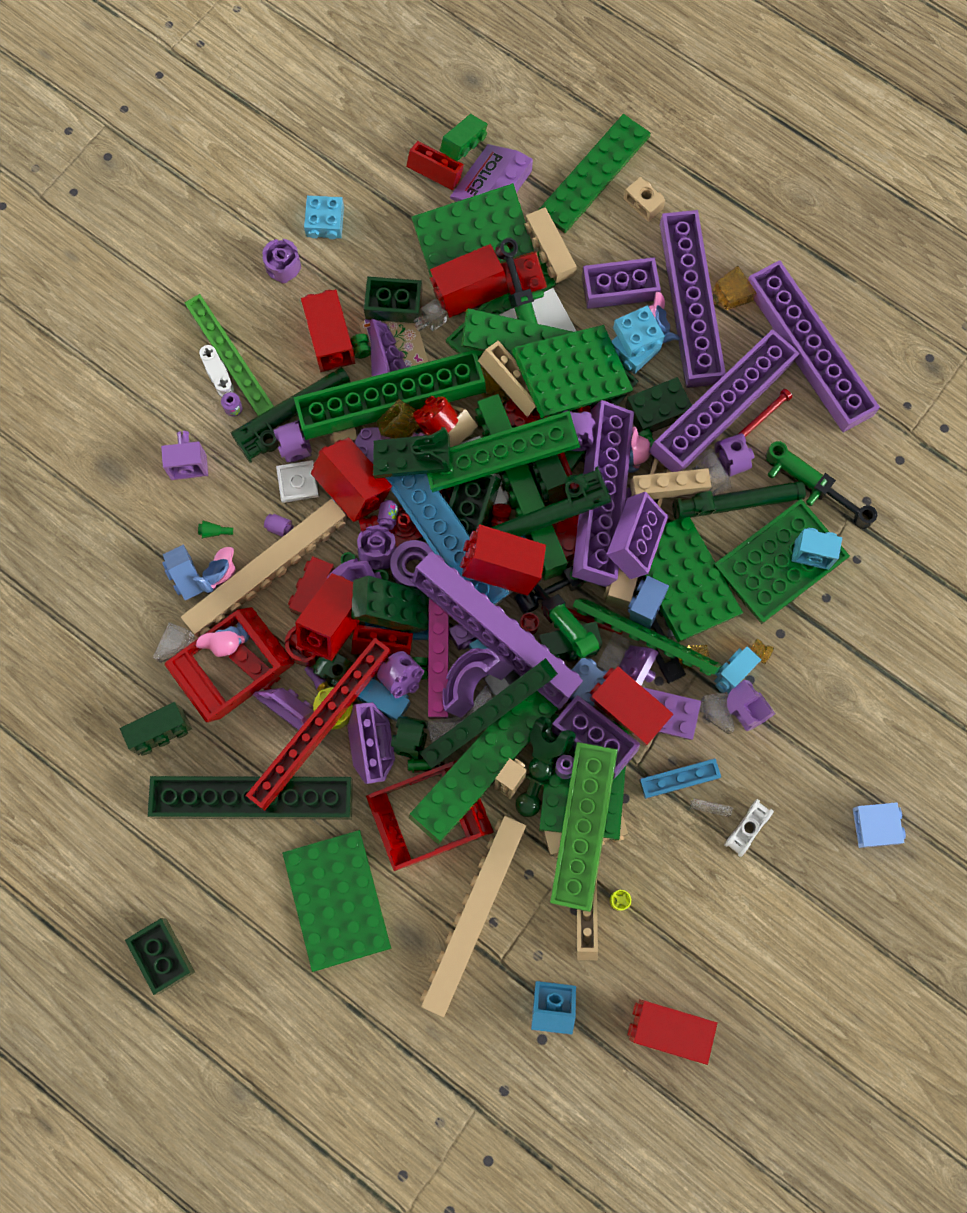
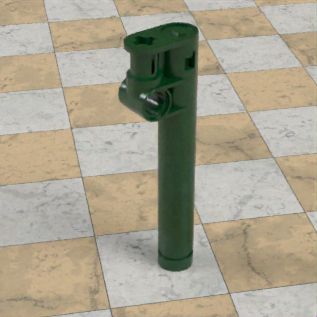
M340 367L335 372L326 375L230 432L248 462L252 463V459L261 453L265 454L277 449L278 440L273 429L298 415L294 397L350 383V378L346 371ZM269 438L273 439V442H272V443H270V444H266V443H265V441H266L267 439H269Z
M597 466L595 471L587 474L570 475L566 478L565 491L568 498L490 528L521 537L611 503L612 500L601 471ZM577 483L579 486L576 489H571L569 485Z
M798 481L713 495L712 491L698 493L690 499L681 500L680 498H675L672 503V510L675 520L686 517L693 518L805 499L806 490L804 483Z

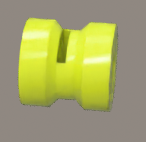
M617 890L611 894L609 902L613 909L622 911L630 907L632 899L627 891Z

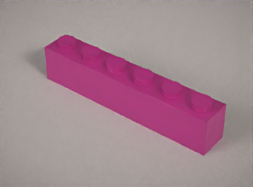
M429 600L428 717L429 719H448V712L445 711L443 706L442 693L443 688L446 689L448 682L446 677L449 672V614L432 600Z

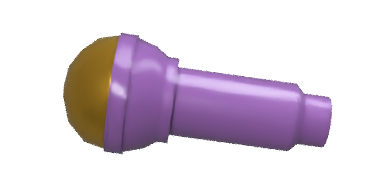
M308 666L304 669L314 682L316 690L321 691L328 687L327 681L314 674L312 668Z

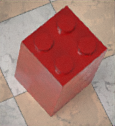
M491 244L430 269L432 277L429 279L434 288V294L441 301L439 302L443 312H447L449 318L465 312L468 308L472 309L509 293L504 269Z
M325 290L322 293L308 294L301 298L320 373L356 364L337 290Z
M349 437L344 440L340 439L329 447H323L319 451V456L314 462V467L311 471V475L353 522L378 510L380 503L384 502L392 488L391 483L386 478H375L373 476V463Z
M479 524L476 531H472L470 539L466 540L463 551L466 553L460 565V568H463L462 576L528 596L542 578L546 545Z
M330 574L295 622L298 647L330 661L334 659L359 623V620L351 619L352 581L345 579L343 576Z
M619 666L615 670L611 667L603 676V679H605L603 684L601 685L598 682L589 692L592 694L590 700L638 742L646 746L674 714Z
M639 999V1003L635 1002L632 1015H635L634 1022L629 1024L627 1032L631 1042L708 1065L718 1022Z

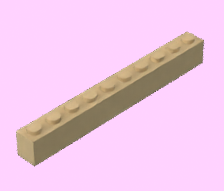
M330 499L182 615V620L199 638L216 624L223 621L230 613L240 609L245 601L252 600L259 590L269 587L272 580L284 575L287 568L291 565L298 564L302 559L301 557L306 553L313 552L317 547L316 545L321 541H327L335 530L342 529L348 521L346 514L333 499Z
M504 816L503 820H498L494 829L498 831L495 839L491 837L486 847L489 849L487 857L482 856L478 867L481 868L478 876L474 875L470 886L473 887L471 894L466 893L462 902L465 908L462 914L458 912L453 923L457 925L454 933L450 931L445 941L448 947L445 952L441 951L437 962L440 963L438 970L432 971L428 980L431 986L428 991L424 990L421 996L422 1008L445 1017L527 825Z

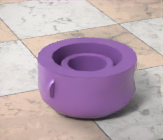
M410 540L395 548L390 559L392 576L398 584L418 589L411 583L414 573L407 571L405 567L410 560L422 561L432 551L427 543L419 540Z

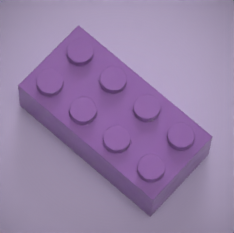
M655 257L583 266L582 282L587 309L654 301L655 293L661 291Z
M647 492L627 498L607 552V556L629 579L649 573L668 519L665 512Z
M644 688L674 714L658 733L693 740L701 701Z
M578 695L552 723L551 731L557 736L565 730H571L576 734L572 747L574 750H576L577 742L618 749L613 780L638 752L640 746L639 742Z

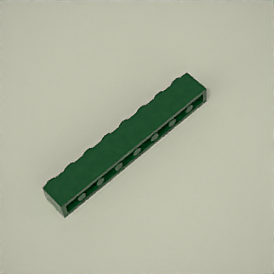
M545 658L422 750L420 754L432 769L551 681L558 673Z

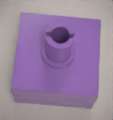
M181 431L177 432L178 444L161 446L163 468L171 480L208 476L207 455L199 441L189 443L188 431H183V435Z

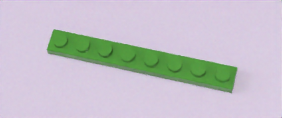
M201 294L184 302L257 416L274 407Z

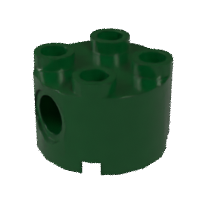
M338 653L332 661L320 656L313 667L315 669L313 673L324 679L330 678L329 683L336 686L354 663ZM336 664L337 671L333 674L332 667Z
M407 716L398 717L396 722V728H398L397 735H393L391 747H394L393 751L396 755L420 759V752L424 750L427 740V733L424 732V728L428 729V721Z

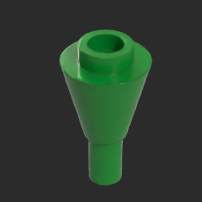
M203 520L202 524H198V535H202V539L221 534L233 535L234 528L221 527L220 525Z

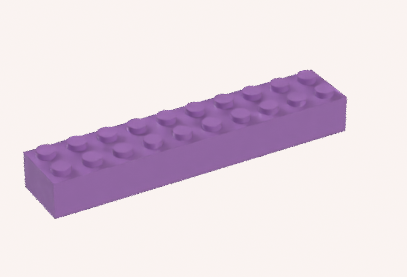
M698 210L662 213L660 230L677 335L680 337L678 342L686 388L714 385L726 372Z
M779 260L750 275L745 285L746 289L774 331L800 352L795 362L841 431L844 433L873 417L879 410V405L782 262Z
M772 329L655 440L649 452L671 472L683 471L795 362L800 352Z
M601 400L590 412L591 418L594 419L596 425L593 445L591 448L588 446L586 450L584 474L595 471V467L598 466L612 502L579 514L572 577L607 587L618 580L619 567L607 556V552L625 506L634 412Z
M431 551L416 566L411 583L488 649L508 658L514 664L515 668L513 670L518 675H524L546 658L558 675L537 691L559 710L564 706L583 682L577 672L570 670L565 666L562 659L555 657L545 645L538 643L530 632L524 631L515 619H510L504 613L501 607L495 606L490 602L487 595L476 590L474 585L469 580L462 578L455 568L449 567L440 555H435Z

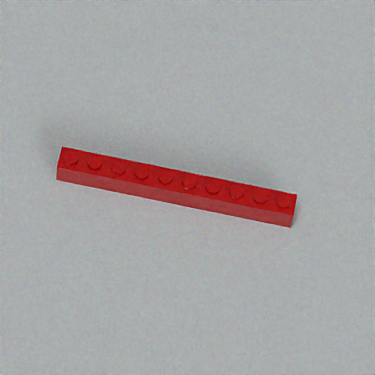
M376 638L372 640L245 796L264 811L268 808L377 674L381 664L386 662L388 657L392 655L391 650Z

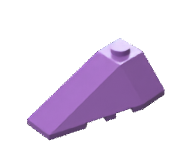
M371 319L372 377L411 367L410 365L406 366L402 359L405 357L403 352L399 351L394 345L396 340L387 324Z

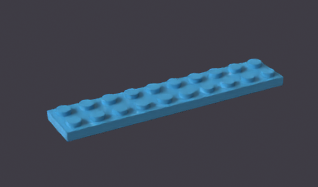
M427 474L385 477L392 485L391 491L435 555H440L449 567L455 568L462 578L469 580L476 590L487 595L489 601L493 604H496L509 594L507 589L462 576L463 568H460V565L466 553L463 551L466 540L470 539V535L439 491H431Z

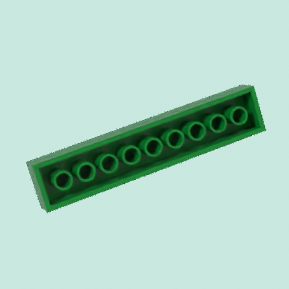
M476 350L297 396L294 397L305 440L384 420L388 417L399 416L400 412L410 413L417 411L426 404L425 401L431 396H435V398L445 397L448 402L486 393V384Z
M499 394L477 401V408L475 409L477 416H475L478 427H482V437L512 429ZM527 464L497 473L502 476L503 489L509 493L511 508L516 510L515 518L545 507ZM550 525L526 534V539L546 545L542 571L544 581L562 575L563 570L567 568L568 562L553 526Z
M538 691L534 692L491 724L413 809L409 814V819L439 845L495 782V778L509 759L514 761L530 743V733L535 721L542 716L550 720L559 709Z

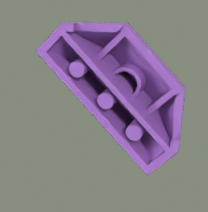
M284 688L257 691L253 694L257 700L298 731L314 712L312 710L313 705L306 700L301 702L297 699L299 695L291 689L287 691Z
M373 702L353 705L348 724L353 767L365 784L383 782L386 780L387 774L395 761L394 749L391 747L392 736L389 720L376 708Z

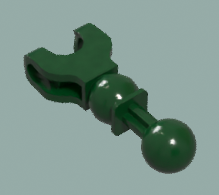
M544 716L535 721L530 733V741L533 746L532 756L534 759L529 763V773L525 775L530 780L526 792L521 793L515 802L517 812L523 817H533L539 812L541 802L538 793L541 785L549 784L550 780L548 779L552 776L554 770L553 764L557 762L560 756L571 752L576 738V734L573 731L565 730L554 740L550 733L552 722Z

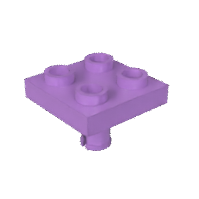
M630 645L619 667L638 684L642 685L644 680L650 683L656 676L655 672L651 671L650 668L658 652L652 648Z

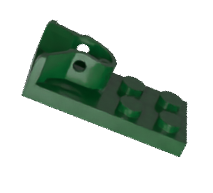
M441 427V430L432 435L374 440L373 476L375 478L450 471V436L445 427Z

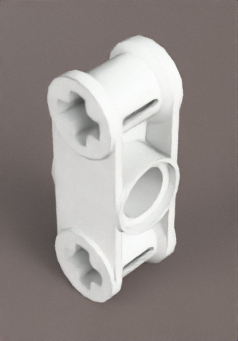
M211 345L203 346L199 354L218 394L223 397L226 393H234V387L229 374L215 348Z
M756 799L738 827L728 837L724 846L732 848L741 858L774 811L767 809L760 803V800ZM747 822L753 825V832L751 834L747 833L744 829Z

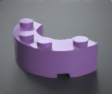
M474 648L464 653L456 660L446 677L448 682L446 689L443 688L442 693L445 711L461 718L474 706L473 694L478 682L486 675L502 680L515 668L514 664L508 658L487 648Z

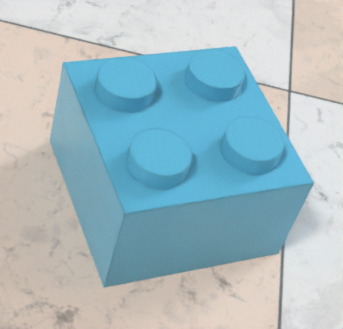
M814 528L803 529L795 540L791 561L829 570L839 559L842 537L832 532H818Z

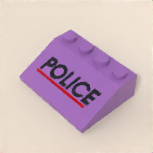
M488 144L451 194L450 199L457 202L514 183L517 193L532 172L533 159L517 150Z

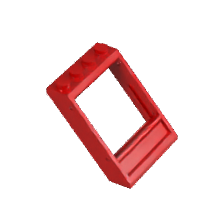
M252 607L236 610L206 632L215 633L217 630H225L239 622L273 666L272 669L227 702L193 657V655L203 649L196 647L197 640L164 664L206 723L223 718L253 696L255 692L261 690L294 665V661Z
M457 761L450 762L366 795L393 871L407 868L494 833L480 798L460 820L466 837L411 859L387 794L442 774L443 777Z

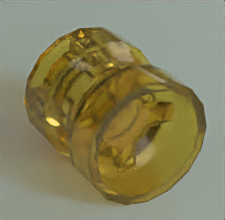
M756 639L751 650L762 659L761 663L766 664L774 647L770 645L765 646L761 640Z

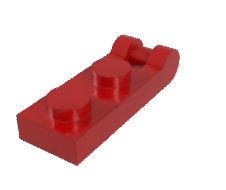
M240 644L236 651L229 655V658L254 681L270 670L244 644ZM278 676L265 687H263V689H272L271 686L275 682L277 683L281 678Z

